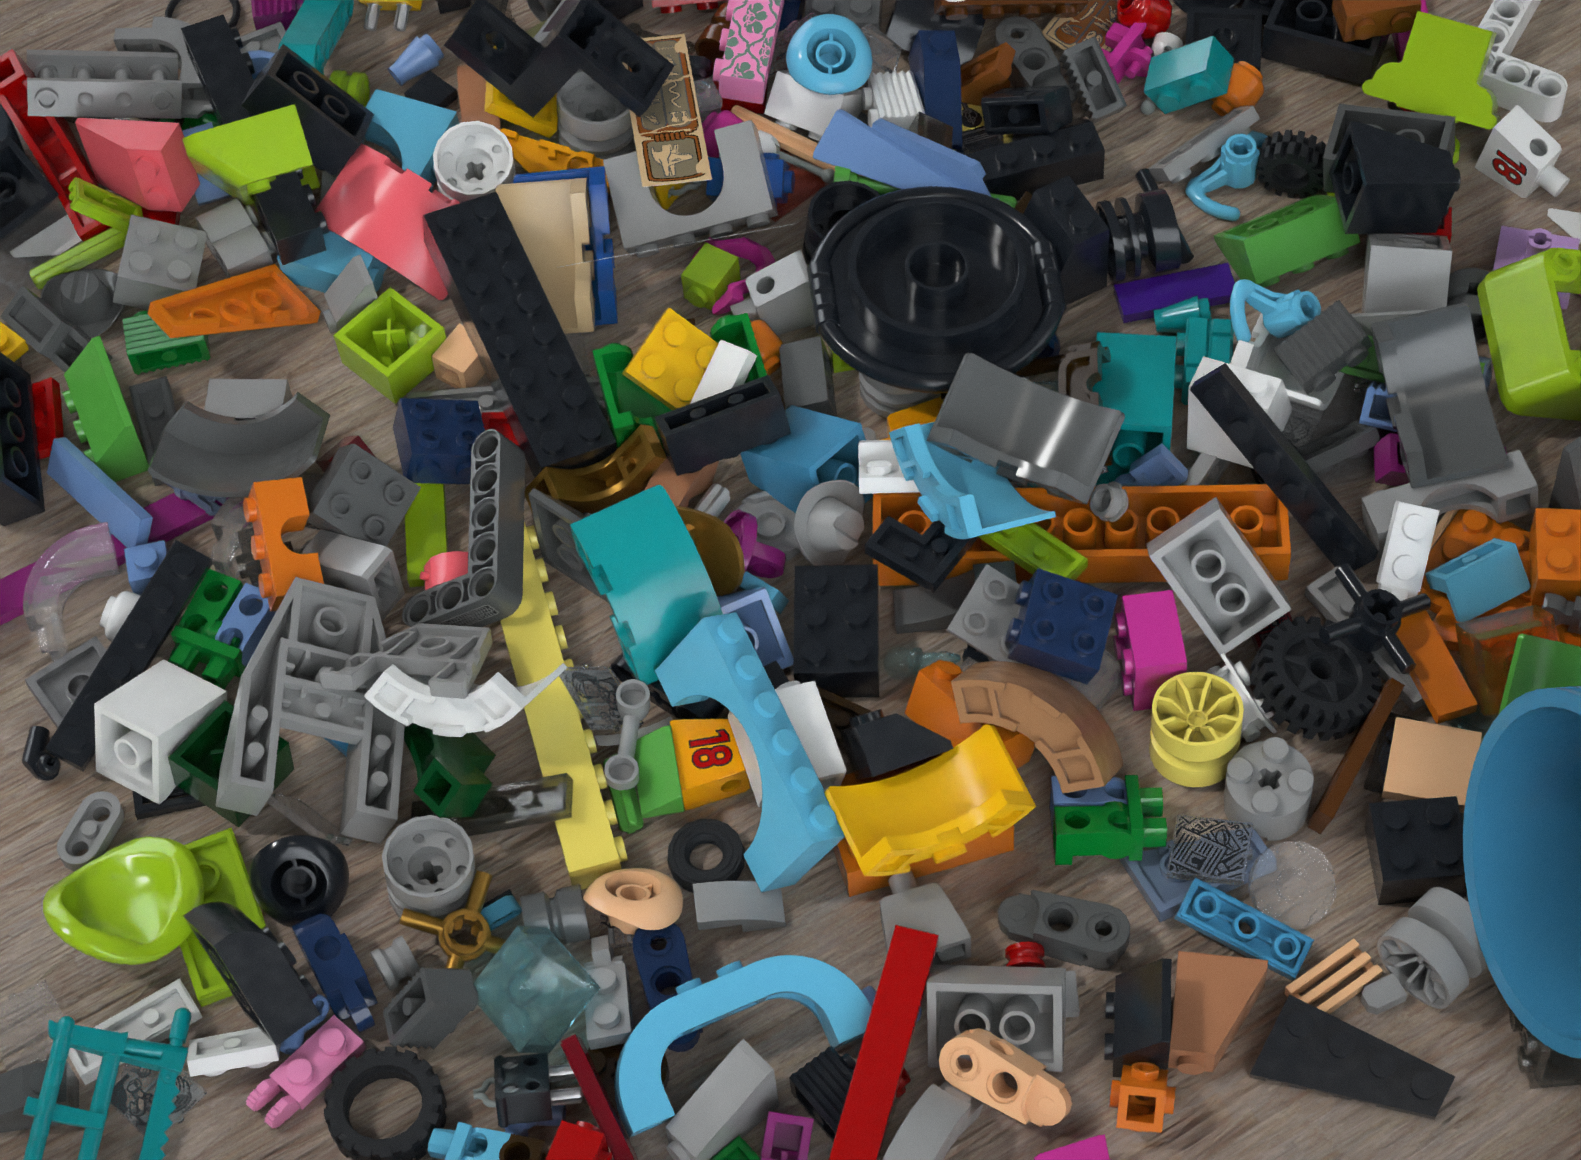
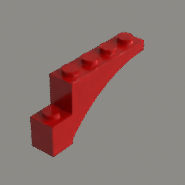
M12 48L0 56V104L18 129L50 184L59 194V200L79 238L84 242L111 227L70 208L72 201L69 199L71 192L68 186L75 177L99 187L68 122L63 117L28 116L27 78H36V76Z

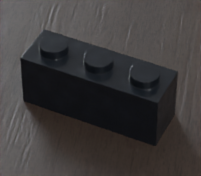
M769 375L654 417L666 457L677 476L697 472L706 465L722 459L737 457L741 452L760 445L772 444L779 438L791 434L781 395Z

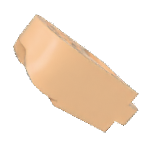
M980 1028L966 1030L949 1040L941 1049L939 1066L946 1081L953 1087L1025 1125L1030 1121L1039 1127L1044 1125L1053 1126L1061 1122L1071 1110V1096L1065 1088V1084L1045 1072L1047 1066L1007 1040L1000 1039L987 1030ZM960 1055H969L970 1058H971V1060H972V1062H970V1061H968V1060H966V1059L960 1058L959 1056H960ZM1004 1072L1011 1074L1015 1078L1017 1089L1010 1088L1006 1084Z

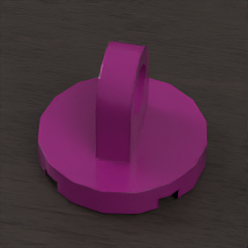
M740 509L730 513L724 520V523L730 527L739 541L744 554L745 571L762 578L782 576L785 569L786 555L775 547L756 541L758 528L756 517Z

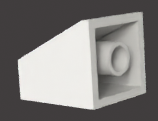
M1203 356L1189 385L1187 449L1217 456V458L1253 468L1190 391L1191 386L1197 379L1225 363ZM1226 363L1280 431L1283 432L1292 412V406L1283 380Z
M163 659L94 703L96 772L157 804H161L176 787L168 757L224 700L227 701V691Z

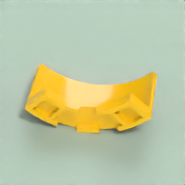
M992 724L983 725L978 731L952 750L914 769L870 783L852 786H829L824 792L864 876H888L907 873L911 869L909 864L928 858H933L935 864L952 859L967 852L964 844L988 831L993 838L1036 807L1000 735Z

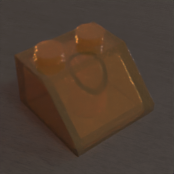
M1536 604L1455 623L1461 664L1482 715L1487 716L1499 713L1519 634L1523 633L1558 641L1554 615Z

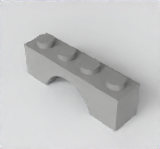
M1517 450L1507 453L1509 466L1506 468L1417 488H1411L1410 483L1361 497L1363 524L1373 545L1379 551V559L1382 558L1396 500L1440 510L1439 515L1451 510L1471 509L1490 516L1498 523L1535 513V508H1538V484L1521 451Z

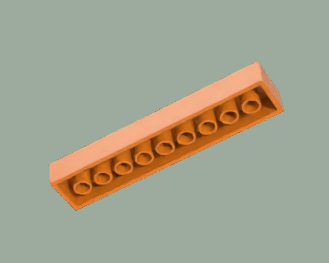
M1267 484L1122 486V489L1127 492L1129 503L1126 512L1115 522H1105L1099 516H1096L1091 510L1090 499L1086 505L1050 495L1043 488H1015L1033 506L1046 511H1055L1056 517L1034 523L1088 559V567L1075 581L1081 583L1167 582L1149 557L1147 543L1215 497L1218 498L1274 579L1288 580L1291 559L1288 509ZM921 493L873 494V534L883 521L890 516L923 535L933 522L930 521L917 503L918 497L922 496ZM978 538L945 580L972 570L974 564L1012 560ZM872 558L873 564H878L879 586L919 585ZM1015 563L1017 583L1021 584L1023 580L1029 581L1033 575Z

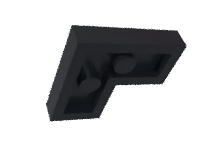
M888 516L864 544L866 555L934 593L979 536L969 539L953 538L945 534V525L939 520L934 521L922 535Z

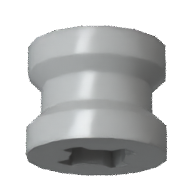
M402 936L395 938L390 947L384 950L377 948L370 952L380 976L390 991L398 987L400 980L406 977L412 978V976H416L417 971H420L410 948Z

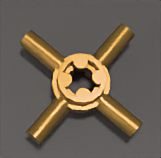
M476 871L464 909L451 912L443 920L404 907L399 922L401 925L438 936L440 947L448 956L445 968L463 969L465 962L476 960L485 951L525 963L529 951V946L491 935L489 924L481 914L493 875L483 871ZM463 923L471 925V934L477 937L475 944L461 945L456 943L455 939L451 938L453 930L459 931L462 929Z

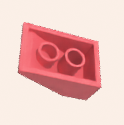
M77 118L75 121L98 184L147 210L182 212L199 187L200 182L186 154L182 141L184 135L180 123Z

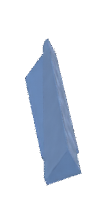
M839 109L835 112L813 152V158L833 166L851 169L850 172L899 189L925 186L954 187L992 197L983 181L986 173L979 161L882 118L873 122L871 128L848 112Z

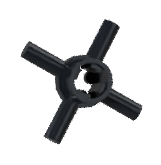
M1348 563L1338 567L1335 574L1355 604L1349 612L1348 619L1320 628L1319 636L1321 641L1328 644L1347 637V640L1353 647L1364 652H1376L1384 646L1402 674L1412 671L1416 667V663L1396 633L1401 626V618L1428 610L1431 607L1428 595L1422 593L1400 601L1394 594L1386 590L1374 589L1368 592Z

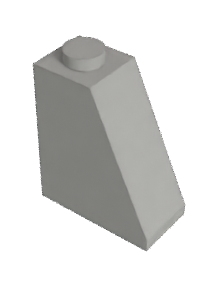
M321 529L299 551V554L318 552L324 584L374 596L381 621L385 619L405 594L393 551L386 546Z
M744 1039L732 1049L665 1126L669 1143L666 1149L674 1160H710L737 1136L740 1135L743 1138L767 1117V1111H774L779 1106L774 1069Z

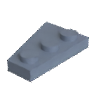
M1255 829L1247 830L1249 836L1245 830L1243 831L1242 836L1246 835L1247 840H1243L1242 843V839H1238L1242 836H1236L1235 832H1230L1241 850L1228 856L1225 855L1222 860L1247 848L1246 851L1238 854L1226 863L1227 866H1230L1243 857L1245 859L1242 863L1244 867L1220 876L1217 874L1219 873L1217 869L1214 872L1216 876H1211L1210 874L1225 852L1226 847L1203 837L1200 840L1202 843L1198 849L1194 851L1199 843H1193L1182 862L1180 860L1191 844H1188L1179 860H1176L1186 845L1182 846L1175 859H1173L1181 846H1177L1173 852L1175 847L1173 841L1166 842V847H1157V849L1143 851L1142 861H1129L1128 856L1119 859L1159 922L1176 915L1195 877L1227 893L1276 870V859ZM1217 834L1218 842L1224 844L1223 834ZM1211 835L1210 838L1216 841L1213 835ZM1230 836L1229 843L1232 847H1234L1231 849H1239ZM1204 842H1206L1205 846L1203 847V849H1202L1201 852L1199 853V850H1200L1201 847L1203 846ZM1208 844H1210L1209 847L1207 848V850L1205 851V853L1202 854L1203 851L1205 850L1206 846H1207ZM1213 845L1212 850L1210 851V853L1208 854V856H1206V854L1208 853L1209 849H1210L1211 846ZM1218 847V851L1216 852L1211 862L1203 872V869L1205 868L1206 864L1208 863V861L1210 860V858L1212 857V855ZM1223 849L1222 852L1220 853V855L1218 856L1217 860L1215 861V863H1214L1213 866L1211 867L1210 871H1209L1208 874H1207L1206 872H1207V870L1209 869V867L1211 866V864L1213 863L1214 859L1216 858V856L1218 855V853L1220 852V850ZM1228 849L1226 853L1229 854L1233 851ZM1191 851L1207 857L1200 870L1184 864ZM1192 853L1187 863L1197 867V864H1193L1191 859L1197 857L1201 860L1203 857ZM1171 861L1178 863L1200 874H1193L1187 872L1188 870L1186 869H1179L1178 872H1175L1177 870L1175 864L1171 863ZM1239 861L1229 869L1232 870L1235 869L1237 866L1242 867L1243 865L1239 864L1241 862ZM1223 863L1218 865V869L1221 872L1228 871ZM1170 865H1173V870L1169 871ZM1242 873V875H1238V876H1235V877H1232V878H1229V877H1228V876H1232V875H1235V874Z

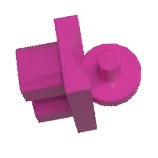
M1114 22L1106 34L1105 45L1114 50L1109 52L1103 48L1101 49L1117 84L1120 83L1125 75L1130 79H1134L1136 75L1147 77L1153 50L1149 46H1145L1146 44L1141 36L1146 29L1147 23L1145 22L1133 23L1130 28Z

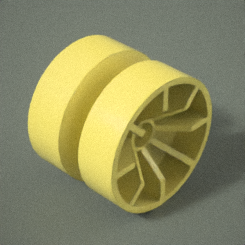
M1187 672L1168 679L1157 690L1152 703L1149 753L1154 767L1169 781L1186 787H1206L1226 778L1228 763L1240 749L1244 712L1242 699L1229 682L1210 673Z

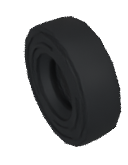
M698 819L685 824L674 834L668 846L667 861L674 880L683 889L693 893L692 884L737 881L744 868L743 854L745 851L738 833L728 824L716 819ZM701 844H713L722 851L723 857L715 868L701 870L690 862L692 850Z

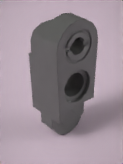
M1015 16L1000 22L995 32V47L1007 42L1016 50L1011 65L1012 72L1008 78L1013 88L1066 85L1069 88L1060 72L1061 64L1034 21L1026 17ZM1013 32H1018L1019 39H1015L1010 35Z
M1031 890V895L1019 893L1018 896L1006 898L998 908V924L1000 930L1008 936V939L1016 942H1036L1044 947V956L1075 965L1107 969L1119 961L1129 945L1130 923L1128 918L1120 909L1111 905ZM1060 923L1070 928L1066 931H1056L1051 926Z

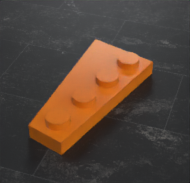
M275 264L152 301L150 302L147 314L170 338L312 324L318 322L321 311Z

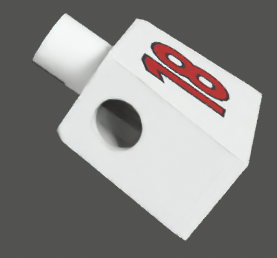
M1518 105L1493 128L1475 166L1478 171L1521 198H1527L1539 186L1552 196L1557 197L1570 181L1566 175L1554 167L1562 151L1561 145Z

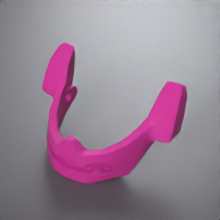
M709 237L705 241L737 257L750 260L755 264V272L775 263V259L768 248L746 237L725 240ZM705 242L695 251V253H694L693 256H692V259L695 257V255L698 253V251L702 248V246L705 244ZM745 280L728 285V290L714 304L712 308L713 315L727 313L731 311V305L744 300L743 295L749 293Z

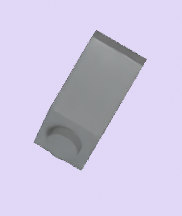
M361 254L350 260L324 294L328 310L322 313L330 333L339 331L378 298Z

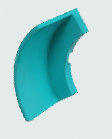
M656 485L570 524L576 551L588 570L599 595L605 594L614 615L609 617L616 632L624 660L635 678L646 685L659 680L655 670L702 618L723 614L706 568L681 516L664 487Z

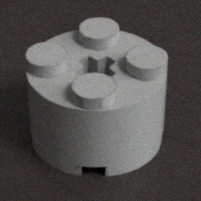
M1271 737L1265 741L1254 742L1240 749L1229 761L1226 772L1224 811L1230 823L1233 822V826L1238 824L1240 828L1237 830L1244 831L1240 824L1243 823L1247 830L1255 829L1260 837H1267L1266 841L1282 840L1296 833L1303 826L1310 809L1314 776L1309 762L1297 749L1288 745L1284 739L1279 737Z

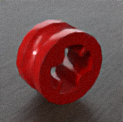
M1029 941L1009 945L1005 949V958L1009 961L1006 966L1046 968L1045 962L1042 960L1045 953L1044 947L1041 944Z

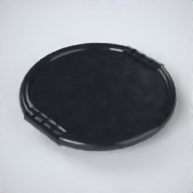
M925 186L901 189L875 197L846 213L828 230L818 244L811 263L807 266L815 330L821 335L831 350L845 363L873 380L899 389L920 393H948L966 353H973L1013 374L1017 373L1030 364L1049 344L1057 331L1063 312L1067 308L1054 243L1049 241L1045 234L1030 219L1006 203L982 193L954 187Z

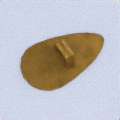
M675 506L697 548L716 595L723 596L735 592L742 583L745 565L744 554L733 531L727 524L715 516L699 510Z

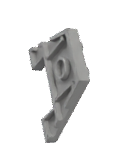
M418 623L379 642L380 651L374 654L357 653L348 657V666L339 671H334L333 667L322 670L319 673L321 685L324 689L355 691L377 672H384L394 664L409 677L417 675L432 676L428 682L430 693L433 697L465 699L493 644L491 630L488 627Z

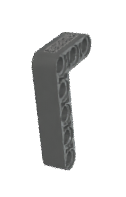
M488 429L482 432L475 439L471 450L468 573L412 596L406 602L402 612V619L409 627L418 623L483 627L509 617L521 604L523 596L525 453L520 447L495 429Z

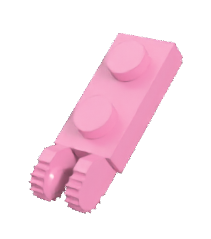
M333 1015L269 1075V1079L263 1080L257 1085L256 1089H253L247 1097L246 1105L254 1112L258 1111L282 1091L286 1096L282 1097L268 1111L264 1118V1122L272 1129L280 1127L298 1109L303 1110L332 1082L331 1079L337 1070L342 1072L346 1067V1061L354 1056L357 1059L365 1051L366 1045L364 1041Z

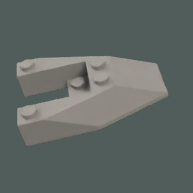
M295 577L241 675L220 767L216 807L258 816L273 793L279 731L281 727L348 743L340 835L381 844L398 818L405 725L386 715L364 697L383 672H377L355 691L322 688L319 675L322 670L328 667H333L334 671L347 667V658L357 653L374 654L380 651L378 643L385 640L386 636L374 596Z

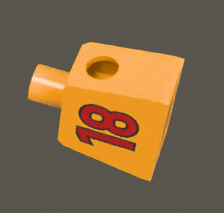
M679 719L670 721L685 811L746 792L750 789L749 778L728 719Z

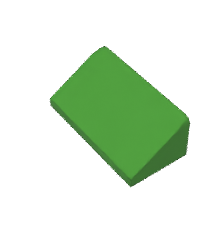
M667 725L637 739L634 759L639 767L637 789L642 819L684 812L671 725Z

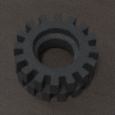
M1285 130L1284 136L1280 131L1274 132L1273 137H1266L1264 143H1262L1256 168L1258 181L1260 183L1265 182L1264 188L1268 191L1275 188V194L1278 196L1285 192L1288 193V198L1294 199L1295 194H1299L1302 199L1307 198L1308 192L1312 196L1317 194L1318 189L1322 190L1324 187L1323 156L1326 144L1323 141L1316 144V136L1311 135L1309 138L1304 137L1305 132L1300 130L1298 135H1293L1292 130Z

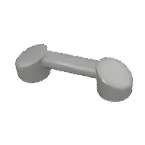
M637 679L622 682L616 690L617 708L620 716L623 718L618 754L609 758L604 767L606 783L616 790L631 789L639 782V767L634 759L639 723L647 716L651 705L648 686Z

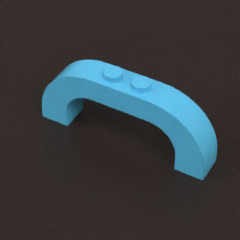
M797 955L769 957L744 967L739 960L716 971L718 978L702 984L701 979L696 978L676 987L678 995L660 1003L637 1024L625 1042L617 1062L614 1084L615 1100L628 1137L631 1138L668 1122L675 1116L662 1084L661 1063L667 1047L678 1038L764 1001L782 998L799 1002L811 1010L819 1020L830 1046L836 1049L864 1037L872 1009L867 998L849 977L835 967L814 958Z

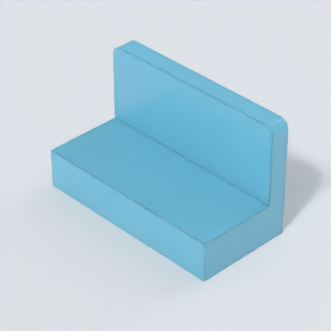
M1493 538L1425 573L1431 589L1447 594L1455 619L1460 623H1465L1530 589V583L1516 543Z

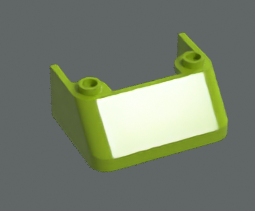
M295 104L203 130L182 139L186 154L196 173L232 197L237 198L238 201L246 206H255L256 208L251 195L271 189L270 182L276 180V176L302 169L304 179L300 180L302 186L309 184L311 190L321 188Z
M1550 248L1489 272L1479 283L1477 293L1499 397L1505 408L1520 416L1581 421V350H1570L1557 293L1581 294V250Z

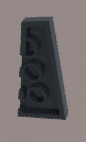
M1290 994L1249 1076L1264 1081L1271 1080L1288 1084L1290 1087L1303 1090L1310 1089L1346 1100L1353 1099L1371 1103L1377 1107L1435 1120L1455 1079L1454 1075Z

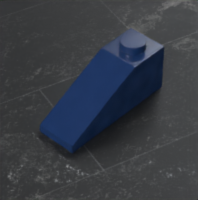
M918 30L908 60L910 71L914 74L926 114L925 138L952 150L961 149L963 146L961 70L955 31Z

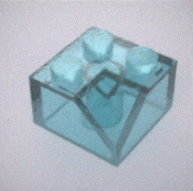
M517 926L473 983L478 992L477 1005L519 1053L550 1054L601 988L548 928Z

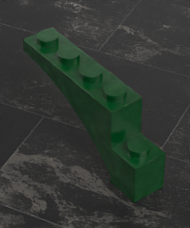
M411 723L409 726L405 725L404 741L412 755L418 783L413 792L439 818L471 817L493 784L484 773L496 755L473 732L466 733L463 737H446L433 735L432 729L415 723Z

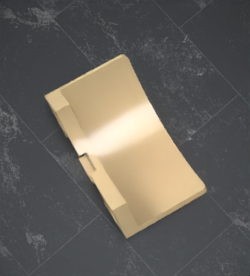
M587 178L497 185L495 192L499 196L564 334L594 332L595 298L593 297L592 280H595L593 250L586 251L585 245L590 244L589 227H592Z

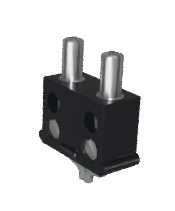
M548 1053L511 1057L496 1056L494 1058V1077L486 1079L482 1087L473 1089L474 1099H481L487 1107H496L498 1126L501 1128L508 1127L511 1124L553 1120L552 1106L581 1103L583 1099L580 1087L551 1090V1082L576 1079L570 1064L549 1066ZM495 1083V1101H491L484 1093L488 1090L489 1085Z

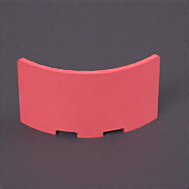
M361 143L314 212L321 211L323 213L328 230L372 255L436 299L444 300L448 295L447 289L424 242L423 215L459 204L460 202L454 198L453 200L449 199L437 190L431 193L429 190L432 187V183L408 168L404 171L393 163L389 157Z

